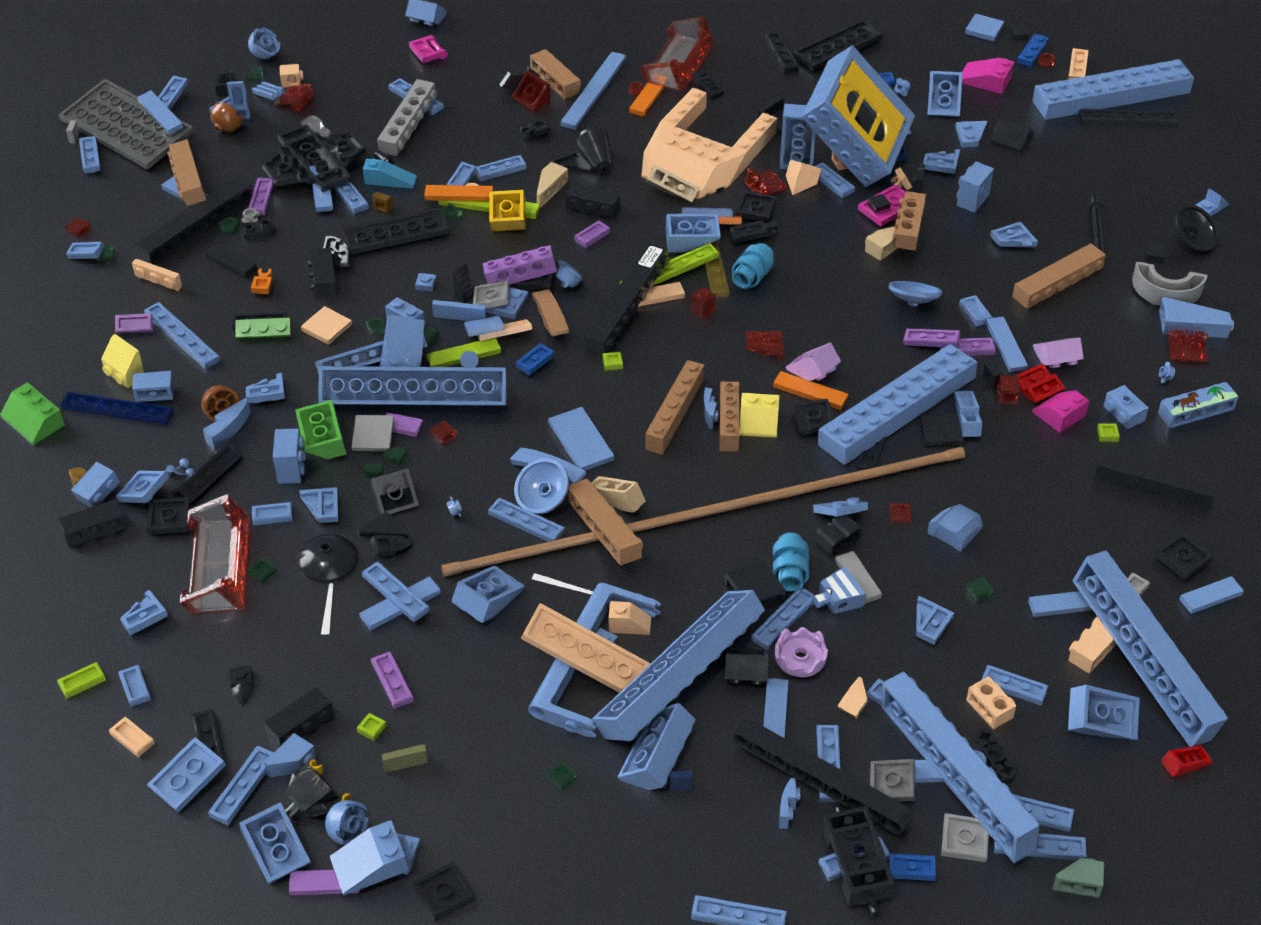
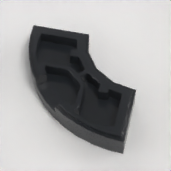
M527 66L519 73L508 72L499 85L507 90H521L532 85L541 75Z
M326 236L323 248L331 247L333 265L336 268L350 267L352 257L348 246L337 237Z

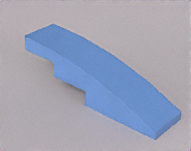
M520 447L510 458L512 465L523 467L541 458L556 460L567 471L569 485L581 481L586 475L585 470L565 460L537 450Z

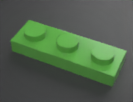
M290 318L236 320V339L291 337Z

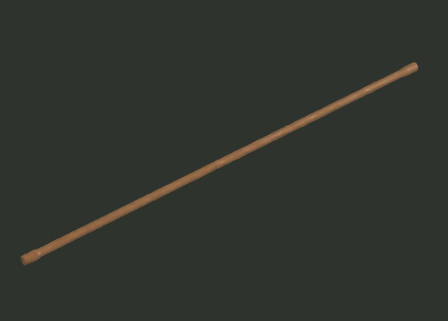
M963 447L954 448L937 454L626 525L631 527L634 533L944 461L965 458V451ZM593 532L467 561L453 562L441 565L443 576L446 577L462 573L463 571L599 541V539Z

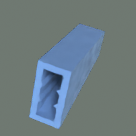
M1168 297L1162 298L1159 312L1162 332L1165 335L1228 338L1230 331L1234 329V321L1231 320L1229 312Z

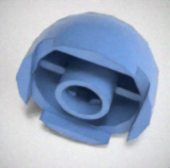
M262 27L261 29L256 28L248 39V47L255 57L266 60L275 56L279 51L280 42H277V36L271 30Z
M343 800L334 804L330 808L325 820L327 835L335 843L345 846L365 832L369 824V818L365 817L366 806L363 803L351 800Z

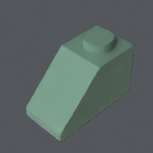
M1080 858L1056 874L1053 890L1099 898L1103 888L1104 862L1091 858Z

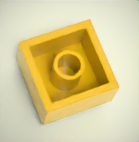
M524 190L490 192L489 222L492 232L526 230V198Z

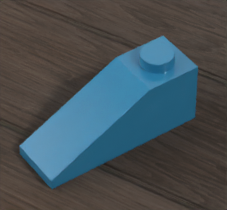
M366 159L363 167L365 185L414 189L417 175L384 160Z

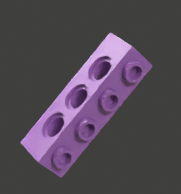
M550 245L483 263L484 274L488 284L509 280V284L557 272L556 262Z

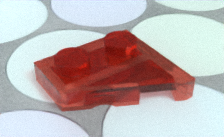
M746 331V349L759 352L765 356L772 354L778 356L777 360L783 361L782 331Z

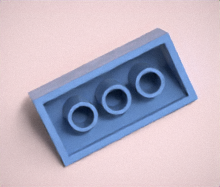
M680 703L667 706L663 712L652 718V722L648 726L641 729L617 778L646 790L665 786L696 719Z

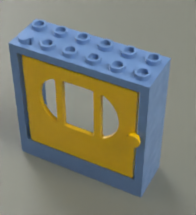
M853 45L828 61L801 116L865 187L891 173L915 117L912 111ZM849 92H853L857 97L851 113L847 107V95ZM862 103L875 117L869 134L855 121ZM881 123L885 128V137L883 141L878 142L873 138Z

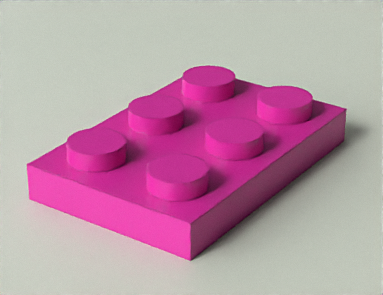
M893 185L877 194H883L891 203L889 209L875 213L867 203V200L858 204V210L880 227L896 219L900 200L905 197V191L897 185Z

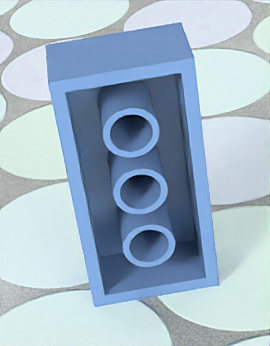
M784 105L779 169H788L790 160L813 166L816 133L801 118L807 105Z

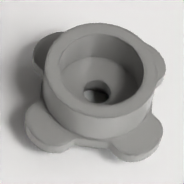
M248 208L243 211V218L241 220L243 223H254L258 221L260 214L255 209Z

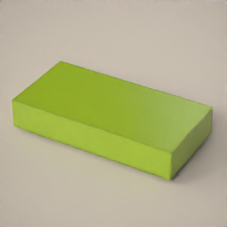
M95 662L58 679L57 682L67 699L106 681V678L98 663Z

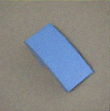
M705 388L704 417L708 427L713 429L714 422H718L719 411L716 410L717 403L715 402V397L712 396V388Z
M795 778L789 780L782 795L779 829H788L789 820H793V810H795L796 801H800V787H796Z

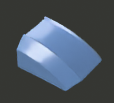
M958 504L946 508L929 522L927 533L961 552L982 529L983 524L978 513Z

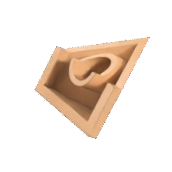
M790 160L786 178L792 195L817 185L822 168Z

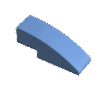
M244 81L227 82L231 106L237 110L236 114L238 116L242 115L243 119H250L251 111Z
M954 391L956 413L959 417L963 437L981 436L982 421L979 416V405L973 391Z
M245 398L215 415L216 422L203 429L206 443L211 448L216 450L241 429L250 415L248 399Z

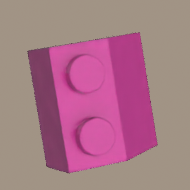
M1076 390L1061 392L1034 408L1033 413L1061 433L1086 416L1089 400Z

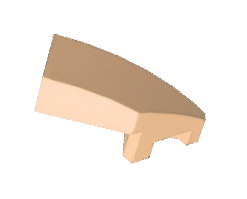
M861 677L857 678L838 705L840 710L856 719L868 702Z

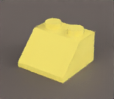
M114 334L101 358L103 363L102 369L107 376L113 377L118 384H122L129 389L133 385L134 373H144L139 350Z
M742 393L739 435L777 438L779 395Z

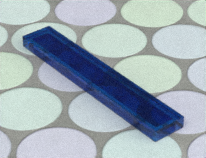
M67 391L60 404L61 409L167 425L173 414L172 407Z

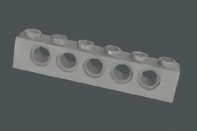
M419 79L415 81L378 137L377 143L380 151L397 156L400 150L403 149L405 142L410 139L411 133L417 128L418 122L423 118L424 113L429 109L431 102L437 96L435 83Z

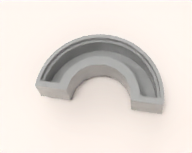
M1136 261L1132 283L1137 293L1152 305L1160 306L1163 297L1193 304L1201 297L1208 275L1189 272L1188 276L1183 279L1171 280L1159 275L1153 264Z

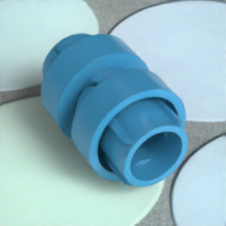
M760 243L750 245L732 266V280L735 285L743 289L757 286L764 275L773 267L772 249Z
M783 534L773 546V574L786 591H797L809 579V546L799 534Z

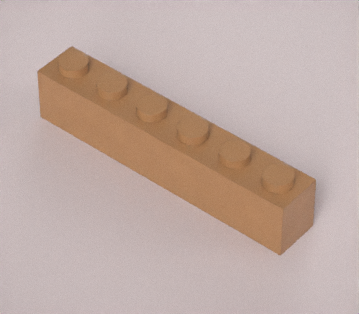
M188 139L170 144V151L167 153L181 201L185 200L186 206L206 201Z
M1090 243L1016 283L1012 297L1025 308L1037 305L1040 301L1064 290L1071 284H1075L1095 271L1101 270L1105 264L1106 254Z
M689 360L686 361L645 433V450L663 455L704 381L703 364Z
M588 479L570 484L567 492L568 503L621 566L642 558L641 549H643V543L641 539L634 535L632 528L624 523L623 518L618 516L614 507L606 502L604 495L598 492L596 486L592 485Z

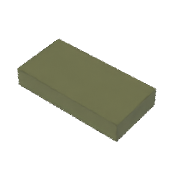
M425 744L382 754L385 773L428 763Z

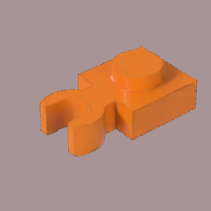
M262 268L258 270L259 276H254L251 292L269 294L272 286V271L269 269L267 273H263Z

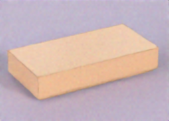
M124 717L109 729L110 735L137 757H140L155 744L154 739L127 717Z

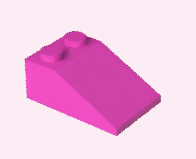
M995 58L969 62L962 71V83L1002 94L1012 78L1014 61Z

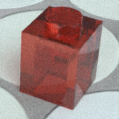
M703 286L691 294L690 311L702 319L715 312L716 295Z
M999 376L997 387L999 404L1018 403L1020 394L1019 376Z

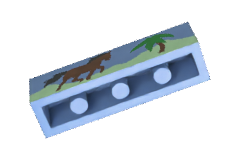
M1227 382L1215 384L1161 400L1158 414L1169 428H1173L1234 410L1238 395Z

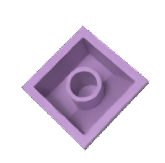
M1080 337L1033 344L1039 360L1044 365H1049V368L1061 367L1060 363L1064 362L1067 365L1078 364L1077 360L1084 359Z
M830 342L803 353L786 366V369L807 381L813 379L819 381L827 376L826 373L834 371L836 369L835 366L841 360Z

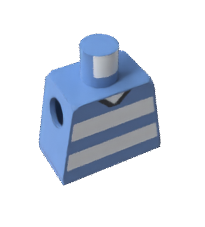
M843 567L820 582L819 594L813 597V601L817 608L827 605L831 612L836 614L863 607L866 593L849 570Z

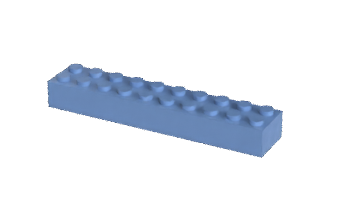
M1179 59L1036 85L1032 102L1044 119L1047 120L1079 114L1080 109L1101 110L1187 94L1191 92L1194 77Z
M949 344L821 427L818 432V446L846 465L858 457L861 452L867 451L876 442H880L886 436L888 437L954 393V391L975 379L977 361Z
M319 366L318 403L332 400L333 405L507 406L508 369L493 367Z
M1102 551L1087 556L1072 580L1189 747L1211 741L1228 719L1223 709L1217 704L1212 694L1201 682L1199 676L1188 664L1186 658L1180 653L1174 642L1164 631L1162 625L1151 613L1149 607L1143 602L1138 592L1127 580V577L1122 573L1109 553Z
M727 591L595 715L592 720H594L604 739L626 741L635 739L638 736V732L652 722L653 717L666 709V705L680 695V691L691 685L694 681L693 679L698 674L703 673L712 661L720 657V653L734 643L733 640L744 634L747 630L746 628L751 623L756 622L760 618L759 615L765 611L754 591Z
M903 671L883 682L882 709L925 760L931 763L943 781L1012 862L1015 863L1036 851L1039 831L1037 819L1025 810L1023 803L1011 794L1009 787L997 778L995 771L991 767L988 768L983 762L981 755L973 751L967 739L963 736L961 737L956 731L953 723L948 722L944 718L941 710L930 702L928 695L917 687L915 680L912 677L909 678Z

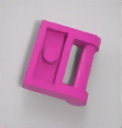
M432 35L409 42L411 50L422 63L430 62L437 58L445 59L448 56L447 51L440 47L436 42V38Z

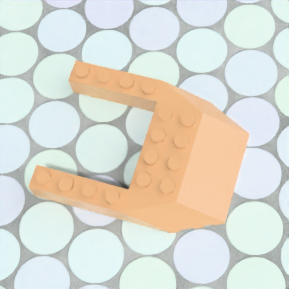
M692 88L658 125L644 151L641 177L647 179L653 166L657 165L700 187L695 196L697 199L703 198L707 194L715 193L718 188H727L774 137L777 129V118L762 113L733 147L726 146L695 133L685 131L706 109L707 93Z

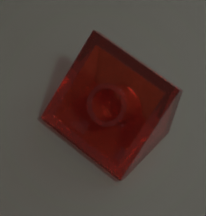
M526 70L511 97L535 112L551 102L550 84L529 70Z

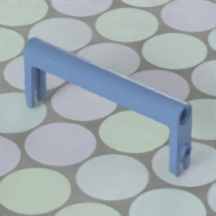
M599 583L576 623L596 633L610 608V601L631 602L652 618L660 615L661 612L655 609V607H659L661 603L642 594H636L606 583ZM556 658L528 707L529 713L539 720L565 728L569 732H576L591 738L596 737L594 733L596 728L594 720L556 706L576 670Z

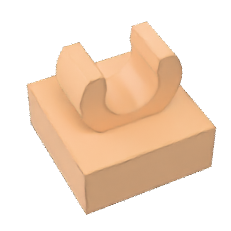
M901 167L896 169L897 176L891 178L893 185H897L900 188L904 186L906 191L912 188Z

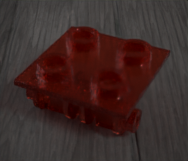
M305 83L300 86L293 85L289 87L287 92L281 95L274 105L291 103L294 111H300L314 97L315 92L311 89L314 84L307 85Z
M749 168L747 170V177L742 178L755 193L771 195L788 189L772 169L757 173L754 168Z
M1177 329L1170 331V334L1168 333L1171 360L1208 362L1205 342L1208 339V333L1204 331H1195L1194 333L1191 330L1188 335V330H1185V332L1184 330Z

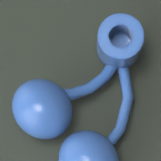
M183 458L180 460L179 467L174 468L172 465H168L165 471L168 475H172L174 472L185 476L194 469L188 468L190 462L188 459ZM181 467L188 468L186 474L178 473L175 470Z

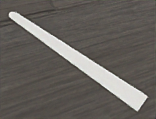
M536 573L532 577L533 580L587 594L593 593V591Z
M333 583L329 584L321 634H329Z

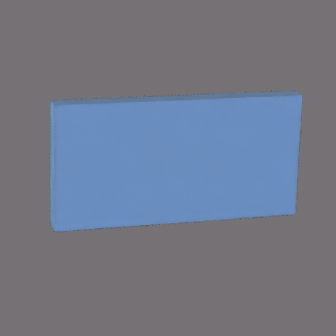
M583 407L548 418L550 427L575 466L586 471L614 461V454Z

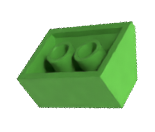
M28 382L11 392L0 414L7 423L33 445L65 426L60 409Z
M332 400L295 410L300 433L304 440L305 452L326 459L346 454Z

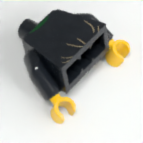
M314 759L309 764L306 763L301 769L292 773L288 788L285 790V794L292 800V803L285 809V812L292 820L301 811L308 817L313 818L328 813L330 808L336 803L343 800H351V795L348 793L342 796V800L339 799L340 795L321 776L323 765L320 764L318 766L317 761Z

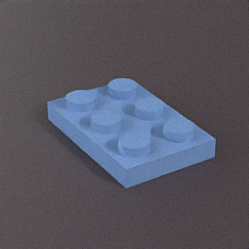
M194 737L147 786L179 813L226 766V763Z

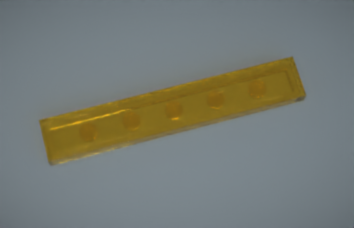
M716 240L711 242V244L719 252V257L704 263L712 298L729 297L727 279Z

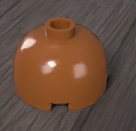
M219 101L213 106L210 114L211 121L214 124L213 127L219 132H233L237 130L244 119L242 115L238 116L236 114L237 110L225 102L219 104Z
M215 385L207 389L203 394L201 407L206 417L216 422L215 415L238 403L240 398L228 386Z

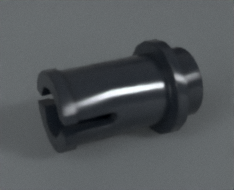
M380 150L375 152L379 157L374 155V159L394 164L391 156L385 155Z

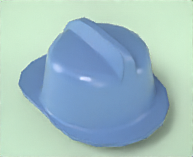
M559 260L560 266L556 277L561 281L560 285L563 288L567 286L571 288L576 287L583 280L581 274L570 264Z

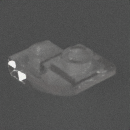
M309 116L306 120L301 121L302 125L307 124L313 132L320 133V136H330L331 131L324 127L323 121L317 116Z

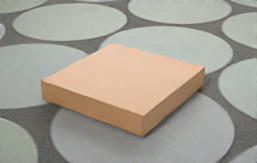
M324 306L301 326V330L329 345L352 325V320Z

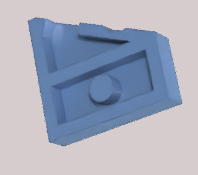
M1021 222L993 230L990 234V237L998 246L1037 247L1038 240Z

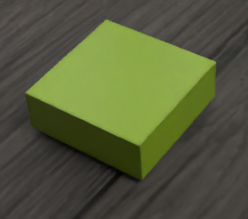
M621 352L603 353L605 371L623 369Z
M1117 424L1097 425L1100 442H1119L1120 436Z
M368 713L356 729L359 734L375 741L387 727V722Z

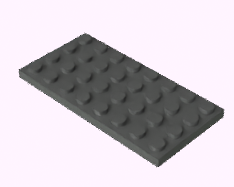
M107 79L102 80L58 115L60 120L68 125L71 120L77 121L79 131L89 137L95 136L96 141L147 170L170 151V144L183 141L194 132L191 125L180 120L183 128L169 135L138 102V96Z

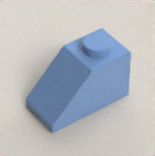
M293 733L264 763L267 775L269 777L290 775L301 769L306 763L309 764L311 760L316 759L314 746Z

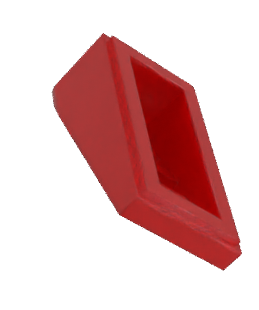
M1202 745L1170 750L1162 758V763L1171 777L1180 776L1213 763Z

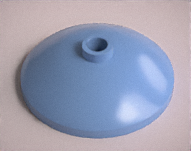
M893 281L889 283L890 291L899 299L908 302V305L918 306V303L931 302L942 295L941 289L928 284L910 281Z
M541 458L530 462L521 470L515 482L514 494L517 503L523 509L534 514H545L554 510L562 503L568 492L569 477L567 471L559 462L550 458Z

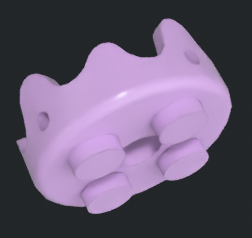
M801 627L796 632H790L787 628L781 632L775 644V660L785 673L796 677H809L817 674L826 664L828 649H826L824 636L820 631L812 633L806 628ZM802 652L806 656L798 657L796 656V653Z

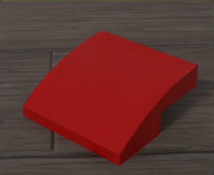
M1043 363L1012 378L1017 388L1034 403H1038L1066 389L1057 375H1051Z

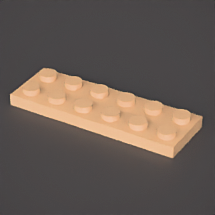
M541 603L538 605L520 638L619 693L650 665L649 662Z

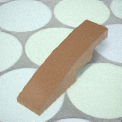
M550 290L532 293L533 300L538 307V312L542 316L543 324L551 336L569 333L565 318Z

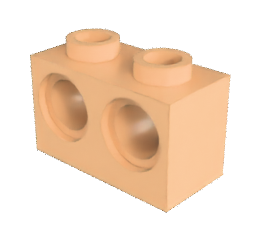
M989 676L969 687L966 700L993 730L1014 718L1015 702Z

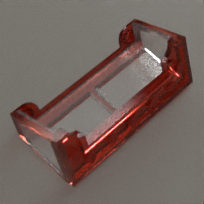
M705 16L671 22L667 29L670 39L653 64L644 63L641 67V73L646 82L676 91H684L693 78V73L697 72L714 45Z
M229 494L188 510L187 525L190 530L195 532L190 591L184 590L181 592L180 603L192 614L238 611L245 608L251 516Z

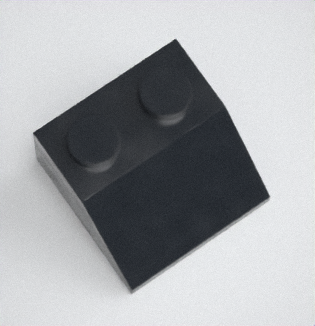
M403 468L368 479L380 515L386 512L392 514L419 506L409 468Z
M726 648L725 679H729L730 683H741L742 680H750L751 684H763V681H767L768 650Z

